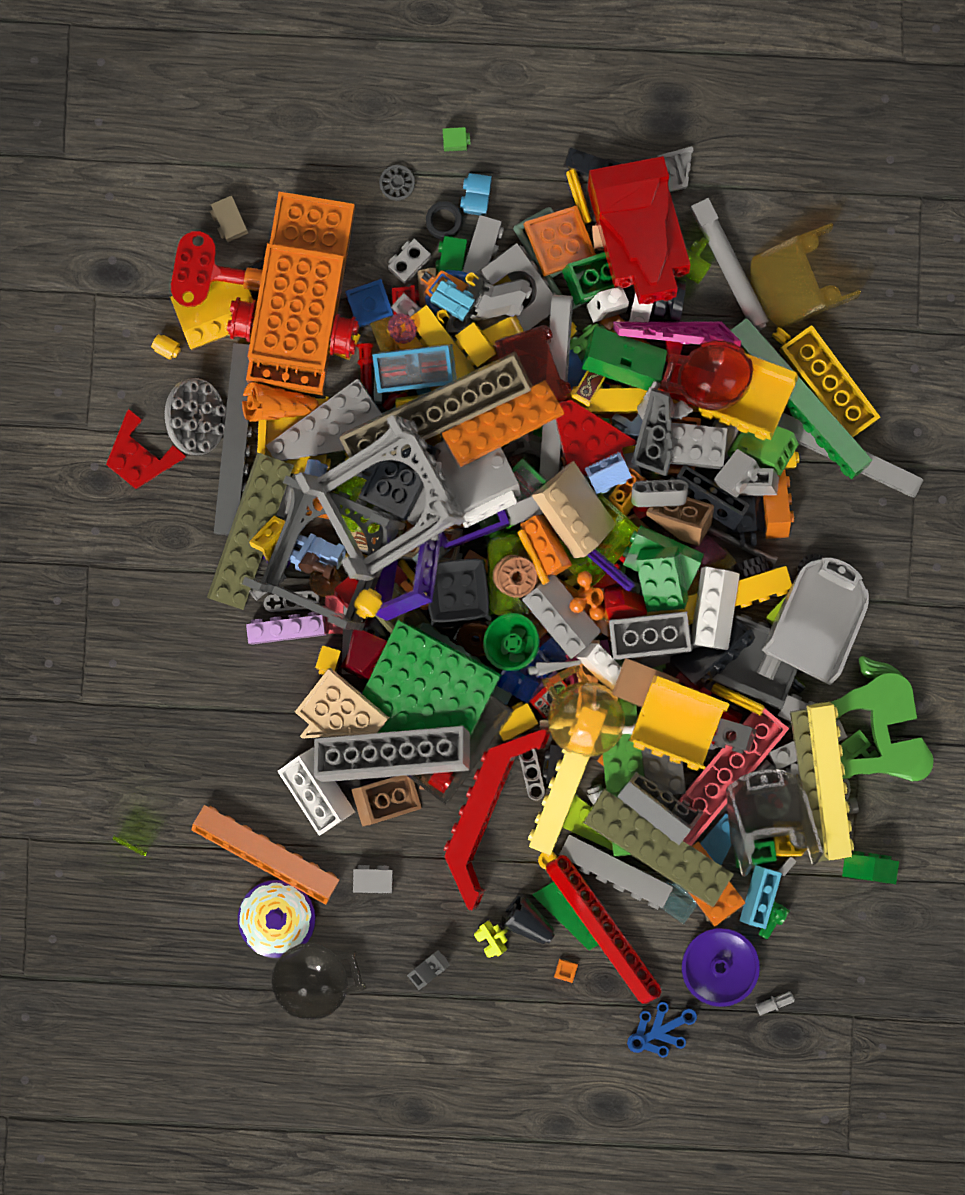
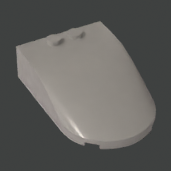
M445 440L434 446L441 450L437 462H442L441 472L447 480L445 484L448 489H452L456 496L455 502L463 508L465 513L511 490L515 497L521 495L519 484L501 447L460 468ZM423 487L407 520L414 526L420 520L425 508V487ZM430 513L427 515L428 520L432 517Z
M822 558L821 560L809 562L802 568L793 582L774 620L762 651L831 685L842 673L868 608L869 594L868 589L865 588L862 582V576L851 565L838 559Z

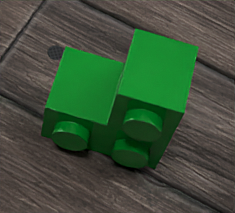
M853 851L852 857L844 858L842 877L896 884L899 861L892 860V856L868 853V856H864L865 852Z

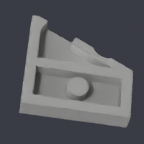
M693 146L658 155V157L664 156L669 173L668 187L670 192L687 188Z

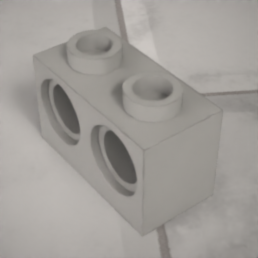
M415 239L411 242L407 241L401 248L403 251L398 256L395 254L388 262L390 264L388 269L405 285L431 258V254ZM414 249L420 252L417 258H412L409 255ZM400 263L407 265V269L403 272L396 269Z

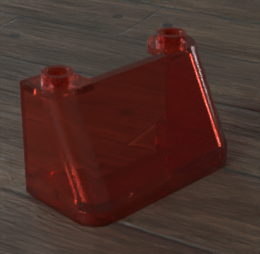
M547 325L532 328L495 341V348L499 359L516 352L532 387L546 380L559 403L572 398L570 394L572 392L571 386L568 382L560 379L549 343H551L553 334Z

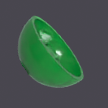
M516 613L504 614L496 618L487 628L483 642L484 651L488 660L497 668L506 671L520 670L535 659L540 646L539 633L535 625L527 617Z

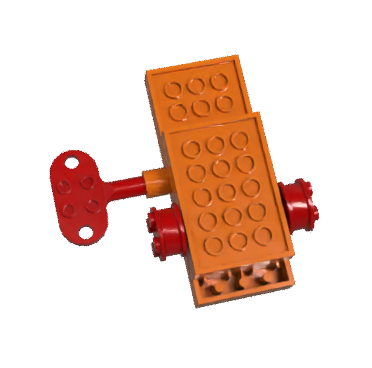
M278 192L270 244L267 243L263 270L247 267L246 270L218 266L215 263L216 246L212 238L201 231H192L180 239L171 281V293L180 305L185 307L201 305L207 299L210 286L214 281L243 285L244 289L259 291L258 299L252 302L241 301L240 297H237L236 301H232L230 306L232 320H228L227 323L230 339L241 337L246 338V341L250 342L248 351L249 364L246 376L247 383L254 382L287 390L323 395L330 355L333 356L334 353L346 355V358H350V354L354 355L356 343L353 339L354 336L358 335V321H356L355 316L349 319L340 317V314L337 313L355 214V204ZM200 236L204 239L201 246L193 244L195 237ZM185 293H192L194 299L191 302H185L183 300Z

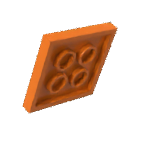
M577 205L526 221L523 224L543 276L562 271L569 263L596 255Z

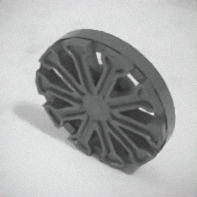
M393 165L382 172L379 185L385 197L390 200L401 201L409 197L413 192L415 179L408 168L402 165ZM393 169L395 175H392L390 170ZM402 169L401 174L398 175V170ZM406 173L409 174L408 177L403 178ZM388 175L390 179L384 178V176ZM409 180L412 181L411 184L405 183V182H407V181H409ZM383 182L389 183V184L386 185V186H383V185H382ZM403 187L410 188L409 192H407ZM391 188L389 193L385 192V190ZM396 190V197H392V194ZM399 190L402 191V193L404 194V196H400V191H399Z

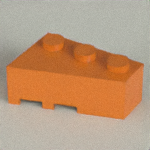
M785 469L781 476H779L777 495H763L764 516L767 527L766 539L789 537L790 525L794 522V513L789 508V505H792L791 493L788 494L787 488H790V478L786 476Z

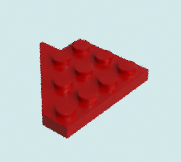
M569 400L559 403L564 411V415L556 418L555 421L565 464L567 466L574 461L583 476H588L585 470L586 467L613 456L617 452H620L624 459L622 448L637 444L636 440L576 402Z

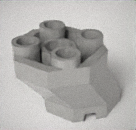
M523 279L494 286L485 282L483 286L487 288L485 291L482 289L479 291L471 308L474 313H469L468 317L480 321L505 314L510 317H514V315L519 316L524 307L522 305L524 299H528L532 292V288L529 287L530 283Z

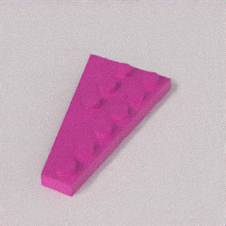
M722 322L613 323V330L619 336L675 341L682 344L694 343L740 348L741 341Z

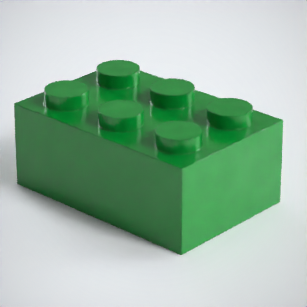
M605 252L569 263L562 270L570 293L573 296L575 306L591 301L599 292L614 288Z
M678 547L640 550L636 564L647 612L685 609L689 596Z

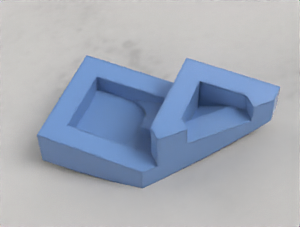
M308 459L304 473L320 477L326 473L328 465L322 464L318 460Z

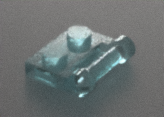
M667 879L666 884L674 886L693 900L689 905L671 892L664 908H661L684 924L698 904L688 891Z

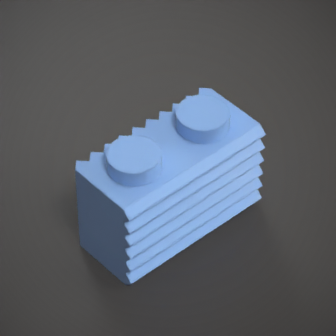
M620 452L585 468L596 494L605 493L611 487L617 484H624L628 479L632 478Z

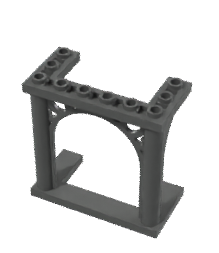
M293 474V477L285 476L283 483L289 485L291 489V503L285 524L263 578L245 577L242 584L260 592L273 593L328 617V622L343 629L362 631L365 623L361 622L363 618L356 614L357 609L354 607V601L362 590H368L369 588L375 590L383 568L374 573L375 578L372 580H359L346 614H342L279 586L301 531L311 520L326 514L324 508L318 511L314 507V500L317 496L303 493L295 478L296 474ZM333 490L329 492L340 514L352 519L363 531L367 541L368 556L394 541L398 531L404 530L406 523L402 522L400 517L384 512L385 510L376 506L373 509L367 507V502L356 499L355 502L349 499L350 495L341 491L339 494L332 492ZM308 507H309L310 510L312 511V514H311L310 516H307V515H306L307 512L309 511V510H307ZM347 509L350 510L349 514H346ZM364 516V519L369 518V520L363 523L361 522V517ZM376 522L380 525L377 532H368L370 524ZM379 537L378 540L375 539V540H376V543L373 544L372 541H371L372 538Z

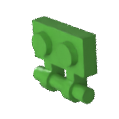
M858 730L840 744L843 753L840 756V760L854 759L859 754L863 756V759L877 758L879 756L876 750H873L871 753L866 751L871 746V743L861 730Z

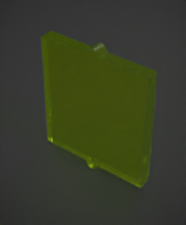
M114 835L112 840L142 856L147 854L146 851L119 836Z

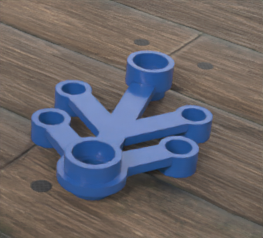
M660 1002L657 1005V1014L652 1030L645 1035L646 1024L651 1020V1014L648 1011H642L639 1015L640 1022L637 1032L628 1038V1048L635 1053L647 1050L658 1054L660 1057H666L669 1054L666 1046L661 1045L658 1047L648 1043L654 1038L673 1044L679 1049L684 1048L686 1040L683 1037H674L665 1033L684 1023L687 1025L695 1023L697 1019L695 1011L685 1009L680 1017L661 1026L664 1015L669 1007L665 1002ZM661 1004L666 1005V1010L663 1012L659 1010ZM647 1013L649 1015L648 1020H643L642 1014ZM686 1013L692 1014L691 1020L685 1019ZM635 1039L640 1040L641 1043L639 1046L633 1045V1041ZM678 1039H682L684 1041V1044L682 1046L677 1045ZM661 1048H665L667 1050L665 1055H661L659 1053V1050Z

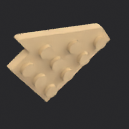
M332 668L326 671L295 711L296 714L309 724L301 734V738L376 734L389 719L386 714Z

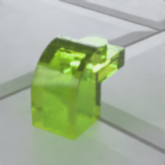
M704 237L699 241L695 240L690 250L686 248L691 264L689 274H686V276L697 284L702 281L711 267V264L699 257L709 242Z

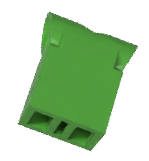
M777 426L771 440H761L755 437L753 433L741 432L734 440L727 454L731 457L738 449L753 458L759 467L774 468L777 475L781 476L799 443L792 431Z

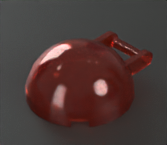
M714 340L700 343L701 347L692 351L689 356L679 354L668 355L667 369L663 381L660 382L659 389L663 392L682 394L690 403L700 409L719 411L733 407L744 398L752 384V360L748 358L743 348L734 343ZM681 365L678 372V383L671 382L675 366Z

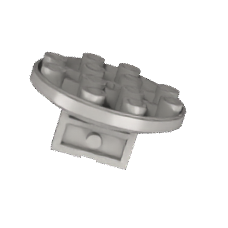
M199 378L180 381L171 390L165 405V424L169 437L177 448L190 455H203L212 451L224 434L226 407L223 405L217 390L209 382Z

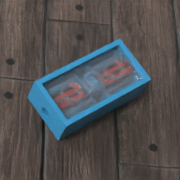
M452 344L373 354L378 393L443 386L457 379Z

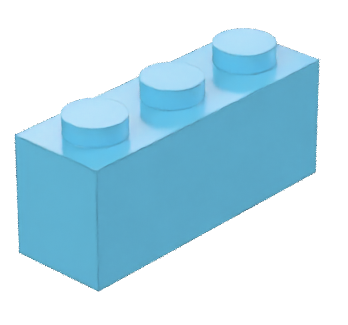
M755 865L745 900L746 904L743 906L739 921L766 929L782 873Z

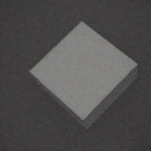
M789 856L777 872L785 876L797 861Z

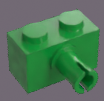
M752 825L751 829L750 826L744 827L747 844L734 847L736 868L775 863L777 859L774 841L761 843L758 841L757 825Z

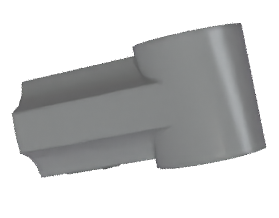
M764 652L765 655L757 673L773 680L781 660Z

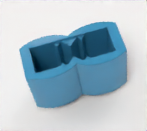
M469 173L468 178H464L463 189H466L465 197L462 196L460 208H464V213L481 216L487 215L492 176Z

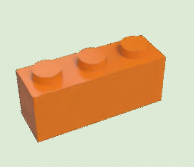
M535 515L521 524L547 576L558 575L572 566L551 523L545 515Z

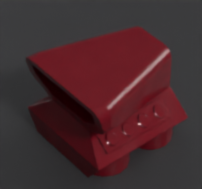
M353 630L348 653L340 667L350 674L369 681L387 641L364 630Z

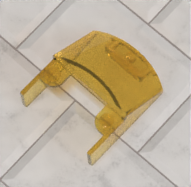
M832 223L805 234L797 235L752 257L750 270L752 289L766 317L776 324L777 327H786L857 299L860 296V290L842 296L839 289L832 285L819 289L806 257L807 253L814 251L818 247V237L831 232L834 227Z

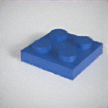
M381 279L345 291L353 316L358 321L359 328L394 316Z

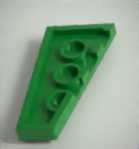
M554 881L532 894L589 951L599 945Z

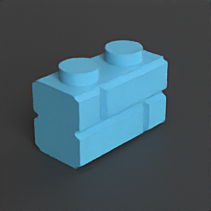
M442 280L432 295L430 302L446 310L447 313L457 319L464 321L475 303L474 295L466 290L461 292L456 289L457 285L449 280L446 282Z

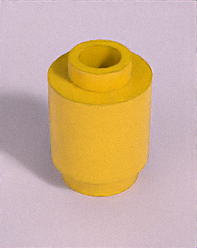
M158 334L151 348L155 349L156 353L170 360L173 357L177 358L181 351V348H179L180 343L165 335L161 336Z

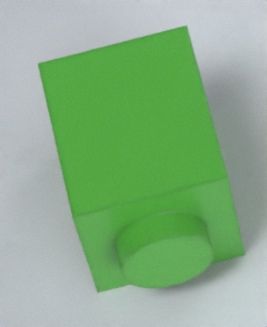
M465 127L443 129L444 152L467 150V144H470V133H466Z

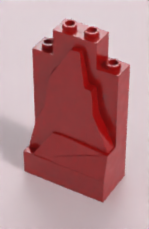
M664 156L589 170L588 193L614 288H626L634 285L639 304H652L659 300L668 301L676 297L678 289L674 276L682 277L689 274L691 264L668 187L669 173Z

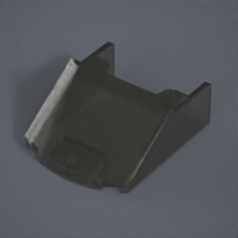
M777 769L760 770L741 776L727 787L726 796L731 844H734L742 876H747L753 866L751 855L755 850L754 840L788 835L791 844L795 848L808 849L812 865L818 863L823 855V849L804 784L799 774L796 773L794 775L786 773V770Z

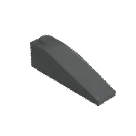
M651 390L631 463L667 476L672 459L670 396Z

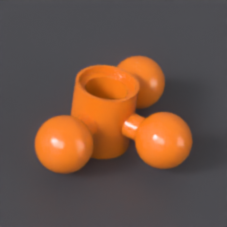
M582 571L577 576V582L583 587L578 592V598L571 600L570 609L574 613H580L584 610L585 604H590V617L593 620H601L605 615L604 608L600 606L604 599V593L600 588L591 587L592 575L587 571Z

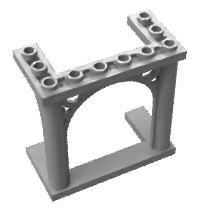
M391 415L386 419L390 428L380 439L324 475L317 477L301 472L295 476L303 493L317 496L350 556L341 562L349 577L353 579L372 580L375 578L374 573L453 524L461 525L466 522L463 508L455 502L456 496L452 489H448L445 484L447 480L444 474L438 471L436 467L437 461L426 450L428 445L423 438L419 437L417 425L413 421L411 422L395 415ZM409 444L411 453L409 457L403 458L402 449L405 445ZM396 451L397 455L393 456L391 452ZM415 455L416 460H419L417 464H414L413 458L415 457ZM384 460L404 462L419 474L424 484L426 503L423 514L411 530L365 558L329 492L377 462ZM425 473L428 476L426 479L423 477ZM435 489L434 492L438 494V496L433 497L431 495V490ZM433 501H437V502L434 503V506H435V508H436L437 511H434V510L431 508V503H432ZM429 513L436 516L435 518L427 519Z

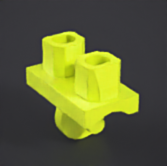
M488 920L474 933L477 941L488 940L490 945L484 948L488 958L495 955L499 956L508 950L504 944L508 941L504 935L508 930H501L498 924L493 927L490 920Z

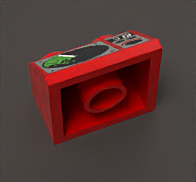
M556 675L529 701V704L544 719L547 717L551 719L559 712L556 709L559 705L563 704L565 706L572 699L570 695L573 692Z

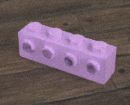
M316 612L308 613V617H300V614L289 615V619L282 620L281 617H272L268 622H263L262 619L251 620V624H246L248 643L251 645L327 635L325 616Z

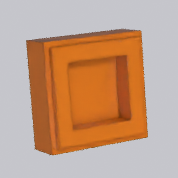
M559 959L554 978L573 983L578 964Z

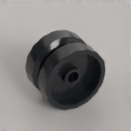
M675 280L678 288L676 297L668 301L659 300L653 303L655 305L653 318L663 319L667 308H670L669 319L680 322L686 280Z

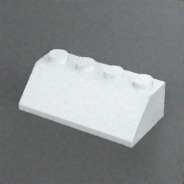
M710 567L701 568L690 639L692 645L728 650L739 573Z
M314 747L299 755L278 771L319 836L355 813L336 781L321 782L314 777Z

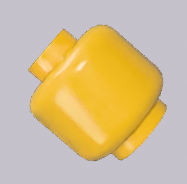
M370 588L362 590L354 601V607L357 609L356 614L362 618H366V616L374 617L383 604L382 596Z

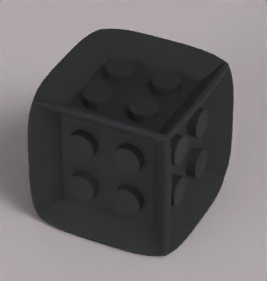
M484 559L438 562L433 599L428 603L432 620L431 625L433 627L462 626L465 622L471 620L482 622L492 620Z

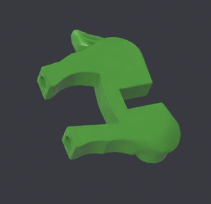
M860 656L858 660L862 675L873 680L867 685L851 690L840 699L830 703L837 708L838 718L851 710L862 709L871 711L872 735L879 757L840 760L845 769V775H842V778L847 779L857 774L870 775L874 773L887 774L909 781H920L926 778L933 768V755L923 739L916 738L891 744L887 725L917 719L911 684L895 667Z

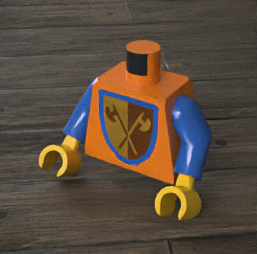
M441 270L436 277L429 271L424 273L421 280L428 285L425 290V302L441 324H444L442 320L444 317L450 319L449 313L430 302L442 280L444 282L449 280L457 285L456 289L463 292V290L467 291L468 284L475 287L472 280L475 278L479 279L477 275L472 272L466 273L457 270H446L445 272Z

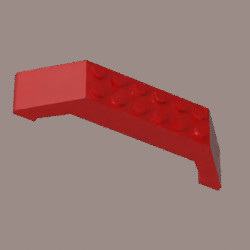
M542 729L490 748L482 756L481 761L483 765L480 769H477L474 775L475 784L473 787L470 786L466 795L468 801L465 805H462L459 811L461 817L452 828L451 833H453V837L447 841L444 847V851H446L444 857L466 907L471 911L478 908L485 889L481 888L472 861L516 756L534 748H545L552 732L551 729Z

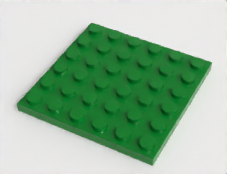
M399 619L362 695L389 717L378 733L463 726L470 732L471 737L501 674L406 621Z

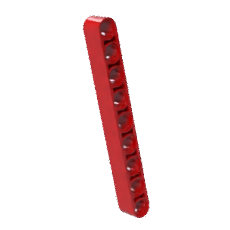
M560 855L548 862L546 865L547 873L636 998L641 1003L646 1004L660 997L661 988L570 859L565 855Z

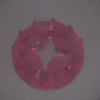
M399 313L394 315L388 323L390 336L401 344L411 342L417 335L416 330L418 327L415 326V320L411 319L409 314ZM405 323V329L407 330L402 333V327L400 326Z

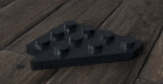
M427 444L428 448L426 450L437 461L441 450ZM411 447L402 451L403 458L409 457ZM416 455L413 458L414 464L419 462V460H416ZM397 460L377 462L356 475L366 480L358 498L404 520H408L424 487L419 474L408 464ZM425 473L423 477L426 479L428 476Z

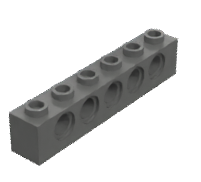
M720 718L717 726L718 733L712 739L714 745L725 748L727 745L733 747L732 751L741 754L744 751L750 752L756 729ZM736 732L735 740L729 741V734Z

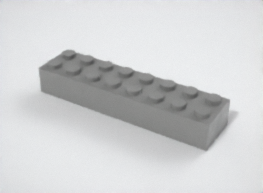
M463 726L314 739V777L321 782L470 770V732Z

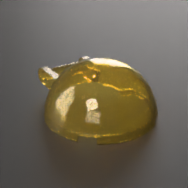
M580 665L571 666L549 679L547 677L542 679L544 686L553 699L548 713L549 731L561 748L570 754L573 752L581 754L583 757H591L603 754L616 745L622 736L625 715L619 698L612 695L613 691L599 683L590 682ZM576 673L581 682L571 684L557 693L553 685Z

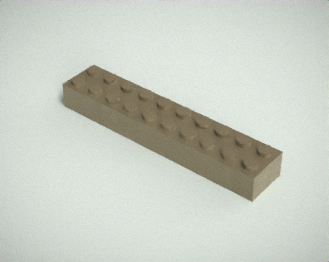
M513 352L343 432L339 438L349 458L380 439L390 428L386 419L391 415H395L411 422L413 421L419 429L417 432L419 437L426 440L531 391L532 384L516 352ZM409 444L405 445V446L403 447L402 451L405 450V449H407V448H409L410 445H409ZM396 451L391 452L392 455L397 453Z

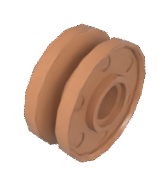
M507 555L496 564L493 571V580L495 586L506 595L523 597L534 588L537 581V572L535 566L528 559L519 555ZM518 572V577L512 580L513 573Z

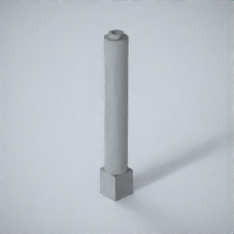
M709 198L692 205L690 211L699 229L702 230L745 317L758 331L766 328V323L769 320L718 221V216Z

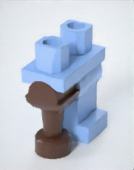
M312 533L309 537L299 535L296 547L301 548V550L293 549L289 561L295 564V570L300 572L302 570L308 574L315 570L323 573L324 578L331 580L336 569H339L342 564L341 561L346 558V549L342 544L334 545L320 537H316Z

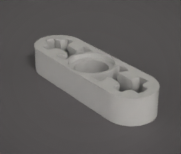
M314 591L294 592L306 598L312 594V597L316 598L315 602L319 603V596ZM273 594L264 599L265 609L272 613L307 609L298 604L294 607H289L286 604L287 599L284 598L283 605L285 608H281V604L275 605L274 609H271V606H267V603L272 598L276 602L281 601L280 596Z

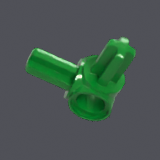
M774 901L766 929L761 928L759 935L769 939L776 925H782L790 910Z

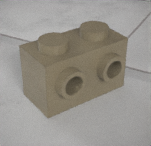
M232 195L211 204L213 210L210 213L214 222L218 220L220 227L217 229L222 239L226 238L228 243L248 234Z

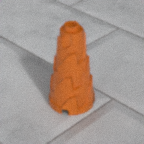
M249 383L243 393V396H247V401H242L243 414L246 420L252 422L307 416L319 407V402L315 397L260 383Z

